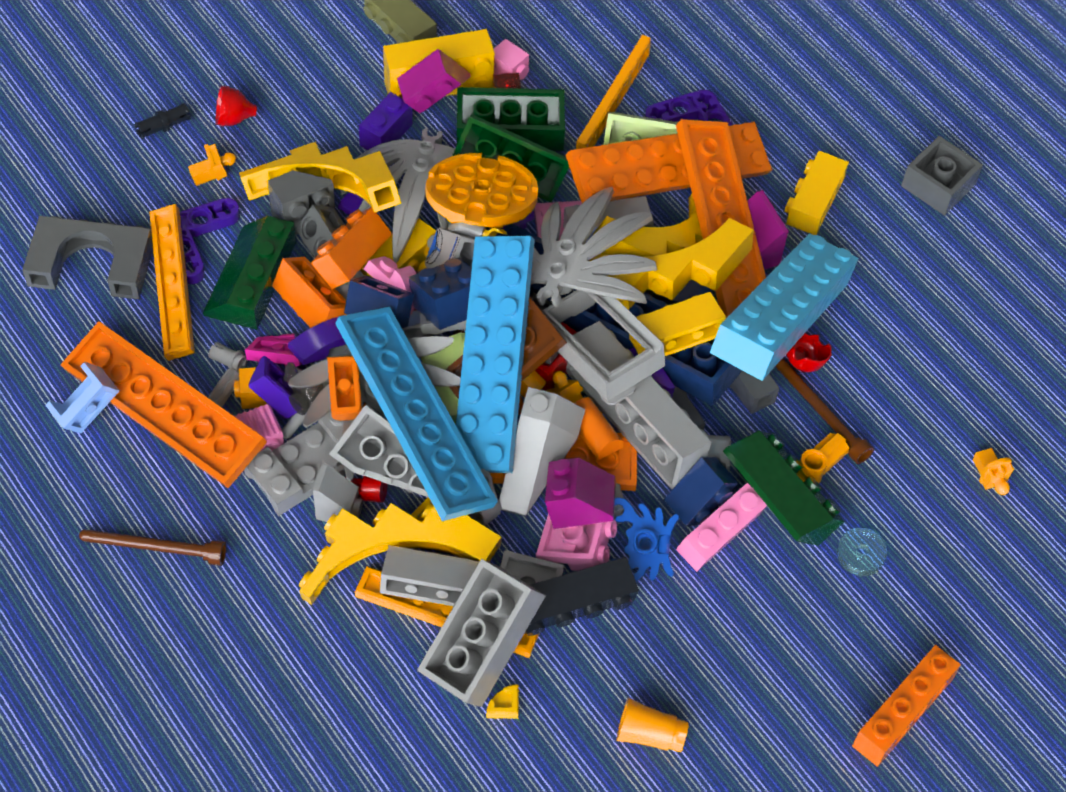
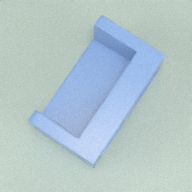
M84 362L80 367L88 377L63 404L51 400L46 404V407L64 429L82 433L120 391L101 367Z

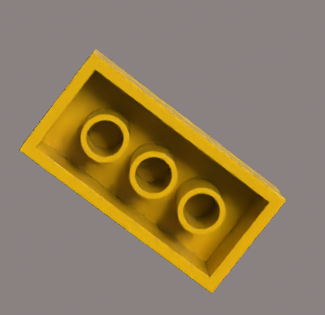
M487 29L383 46L384 83L388 94L392 92L402 98L397 78L437 49L441 50L470 73L471 77L459 87L493 88L494 49ZM457 88L446 96L457 95Z

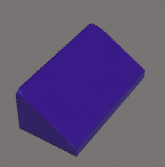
M263 356L249 381V388L285 419L303 410V389L290 387L288 382L291 378L268 357Z

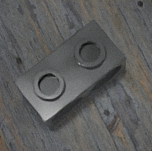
M313 204L296 227V230L301 236L303 244L307 246L315 258L319 254L316 250L325 242L331 241L333 239L331 234L345 224L334 207Z

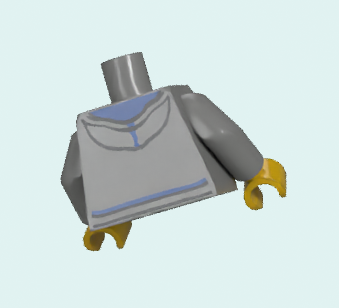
M463 222L451 224L448 229L438 228L436 233L428 239L429 252L425 260V266L427 268H434L444 264L447 260L460 258L472 267L475 237L496 236L497 233L507 234V232L497 228L486 230L484 226Z

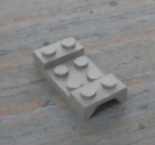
M331 410L317 424L273 451L269 447L260 451L244 469L247 478L254 479L266 493L278 516L313 495V487L321 464L330 466L342 476L345 475L344 465L329 455L342 437L343 421L333 419Z

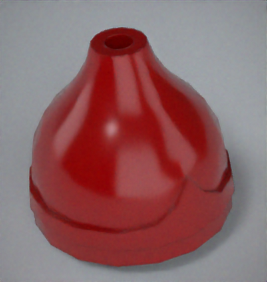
M227 85L220 86L216 105V125L222 127L234 126L247 118L256 116L257 106L251 103L242 92Z

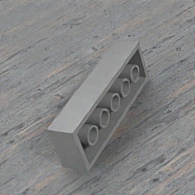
M600 321L572 335L609 372L634 358L632 352L629 349H625L616 339L615 334ZM567 361V374L573 380L579 382L585 394L593 400L602 413L672 490L701 457L708 456L711 441L707 433L696 426L690 419L689 414L672 400L669 392L661 388L652 375L635 384V392L615 405H609Z

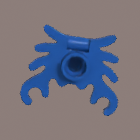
M615 498V506L620 505L624 508L623 514L616 516V522L632 523V527L626 530L629 540L628 545L624 548V552L629 555L628 563L631 570L639 568L633 575L635 581L637 582L650 567L649 578L652 581L655 580L660 564H663L667 575L672 577L674 573L669 560L670 539L679 515L674 514L668 520L666 526H664L663 513L660 507L656 508V520H653L649 509L644 504H639V509L644 515L642 518L636 514L626 499Z

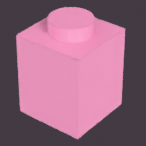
M504 39L494 48V75L511 87L517 81L523 80L529 72V54L509 40Z

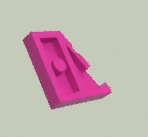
M294 334L257 337L245 349L246 360L258 361L259 363L260 359L266 356L273 363L284 364L286 367L301 365V362L288 348V343L295 338Z

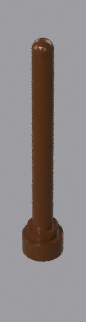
M781 359L775 367L836 434L839 433L846 439V443L850 447L848 453L850 458L856 464L866 461L874 452L873 446L866 439L856 438L784 359Z
M83 529L79 533L80 540L84 542L203 557V560L208 561L210 565L222 566L226 557L225 541L212 540L211 543L206 542L205 545L88 529Z

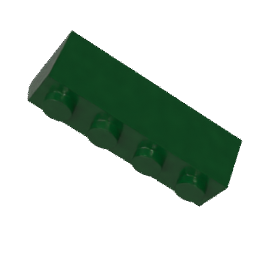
M457 87V144L470 115L473 114L549 150L564 151V89Z
M473 114L470 115L452 155L482 153V158L498 160L499 155L522 164L535 176L538 183V197L548 202L553 201L569 169L565 156Z
M265 216L243 226L206 304L203 316L255 330L258 329L275 291L272 285L283 258H290L296 244L294 222Z
M759 430L726 447L723 450L724 454L797 542L819 546L844 523V520L839 516L841 512L839 507L831 499L828 498L826 500L819 492L822 490L819 483L811 476L807 477L801 470L803 468L802 463L794 455L787 454L783 449L785 443L774 432L770 434Z

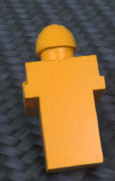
M208 144L204 145L208 159L188 166L195 185L198 186L216 178L221 180V178L227 177L225 166L233 165L236 162V156L230 152L220 156L215 144L210 146Z
M562 371L554 373L553 382L555 388L546 390L547 392L558 394L573 403L583 398L580 393L583 391V387L580 386L577 380H568L566 374Z
M992 448L976 452L973 462L981 475L979 479L980 484L984 486L985 490L995 487V491L998 494L1006 495L1010 490L1007 481L1014 471L1011 458L998 459Z

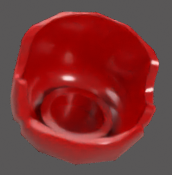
M804 333L786 355L789 362L797 370L805 373L816 372L831 358L832 347L830 344L823 345L819 340L818 334L808 335Z

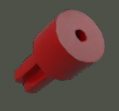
M364 476L363 479L352 478L351 482L358 486L359 495H361L363 501L378 503L385 501L387 483Z

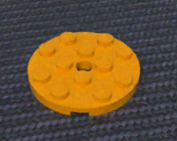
M466 153L446 158L430 169L425 185V195L431 207L451 223L463 222L491 229H500L504 225L525 219L534 210L538 198V183L535 176L526 167L512 159L498 155V160L482 158V153Z

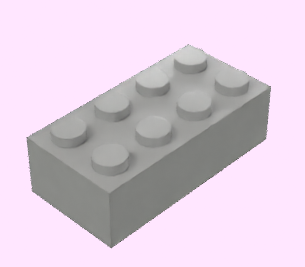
M481 558L417 671L465 703L482 707L546 595L501 567Z

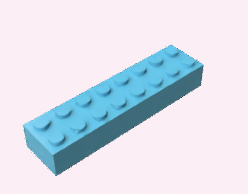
M809 233L720 324L710 353L763 381L848 285L859 258L844 248H838L826 242L823 237Z

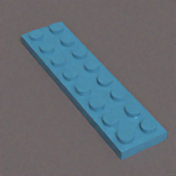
M532 236L475 237L456 426L479 468L485 469L489 473H513L522 380L521 372L535 242Z
M385 307L339 316L335 324L441 520L446 521L494 508L498 502L496 496L391 308Z

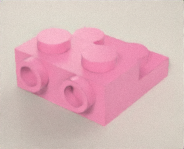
M548 513L536 557L555 563L568 564L570 569L574 571L606 563L610 558V549L607 546L609 538L616 536L617 522L614 519V521L554 529Z

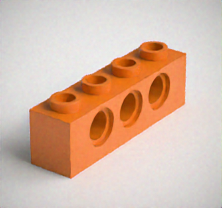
M935 645L862 727L852 747L878 767L952 682L961 664Z

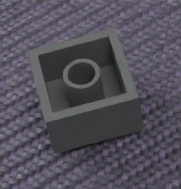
M938 136L907 166L901 187L945 216L976 185L983 164L941 136Z

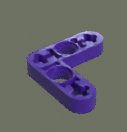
M698 90L652 104L645 111V117L661 118L660 120L679 122L681 119L708 121L716 118L721 122H728L729 126L733 125L716 96L709 90ZM683 107L687 112L680 114L673 109Z
M223 198L180 211L183 245L190 247L184 253L187 284H197L202 281L205 275L202 259L192 237L237 223L240 218L238 203L235 200ZM224 210H228L230 214H226ZM198 216H204L208 218V220L203 224H196L193 222V220ZM191 262V266L195 272L190 273V271L187 270L186 263Z

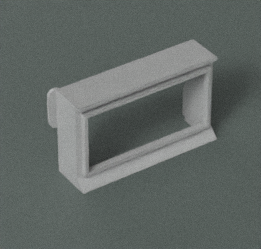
M576 290L562 298L559 307L556 308L552 304L542 310L567 341L558 352L609 405H615L635 392V384L665 366L664 343L616 298ZM595 302L646 349L611 372L560 324L569 317L576 316L590 308Z

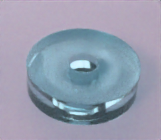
M853 528L841 537L837 547V557L842 567L848 572L857 576H870L877 573L884 565L887 557V546L884 539L875 531L868 528ZM858 549L864 550L867 554H860Z

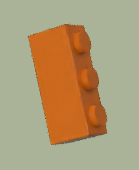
M372 207L363 212L358 209L346 218L348 223L340 226L331 234L333 239L325 242L316 250L319 254L312 260L311 264L331 289L349 282L392 235V232L376 212L374 213Z
M306 257L282 259L272 287L310 328L332 318L348 315L344 313L346 299L335 288L331 289Z

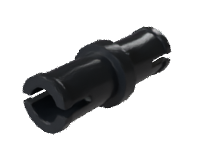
M182 103L164 112L162 110L157 111L155 116L136 122L134 126L139 128L136 130L138 136L144 139L161 130L163 132L169 131L171 126L190 120L191 115L186 114L189 113V109Z

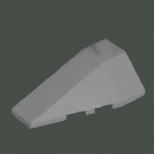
M528 387L516 432L513 473L505 474L499 497L501 510L527 516L547 485L549 462L564 459L578 439L585 412L584 408L558 394Z
M365 405L329 455L354 473L429 497L387 418L371 406Z

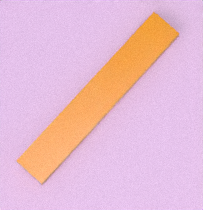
M645 35L640 37L578 138L576 149L595 146L606 128L608 113L616 111L649 57L650 37Z
M176 204L149 212L164 357L168 361L195 353L180 212Z
M366 566L355 590V597L440 627L443 626L453 606L380 593L382 571ZM525 633L513 653L530 658L539 634L527 636V633Z

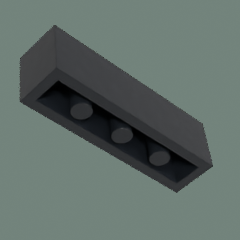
M620 558L531 584V587L545 594L546 597L525 633H527V636H534L542 633L546 627L552 625L564 627L570 625L575 621L574 619L586 616L587 619L603 614L606 609L615 607L616 610H621L631 606L639 589L627 558Z

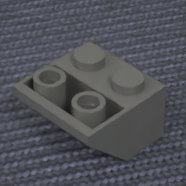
M292 170L268 180L272 217L294 222L295 235L299 234L296 227L313 204L334 207L335 209L334 187L331 179Z

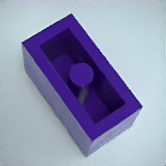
M390 92L359 124L360 147L369 150L382 143L399 140L413 125V109L404 103L403 98Z

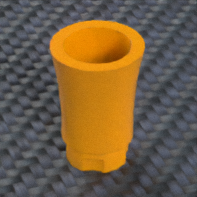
M628 697L621 716L616 741L636 743L666 751L670 749L681 752L689 724L686 721L677 719V716L650 708Z

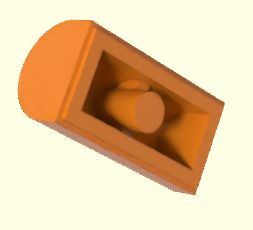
M353 356L327 357L332 418L340 421L354 420L362 410L358 365Z
M585 397L575 402L576 405L585 409L579 435L597 460L623 448L624 443L591 398Z

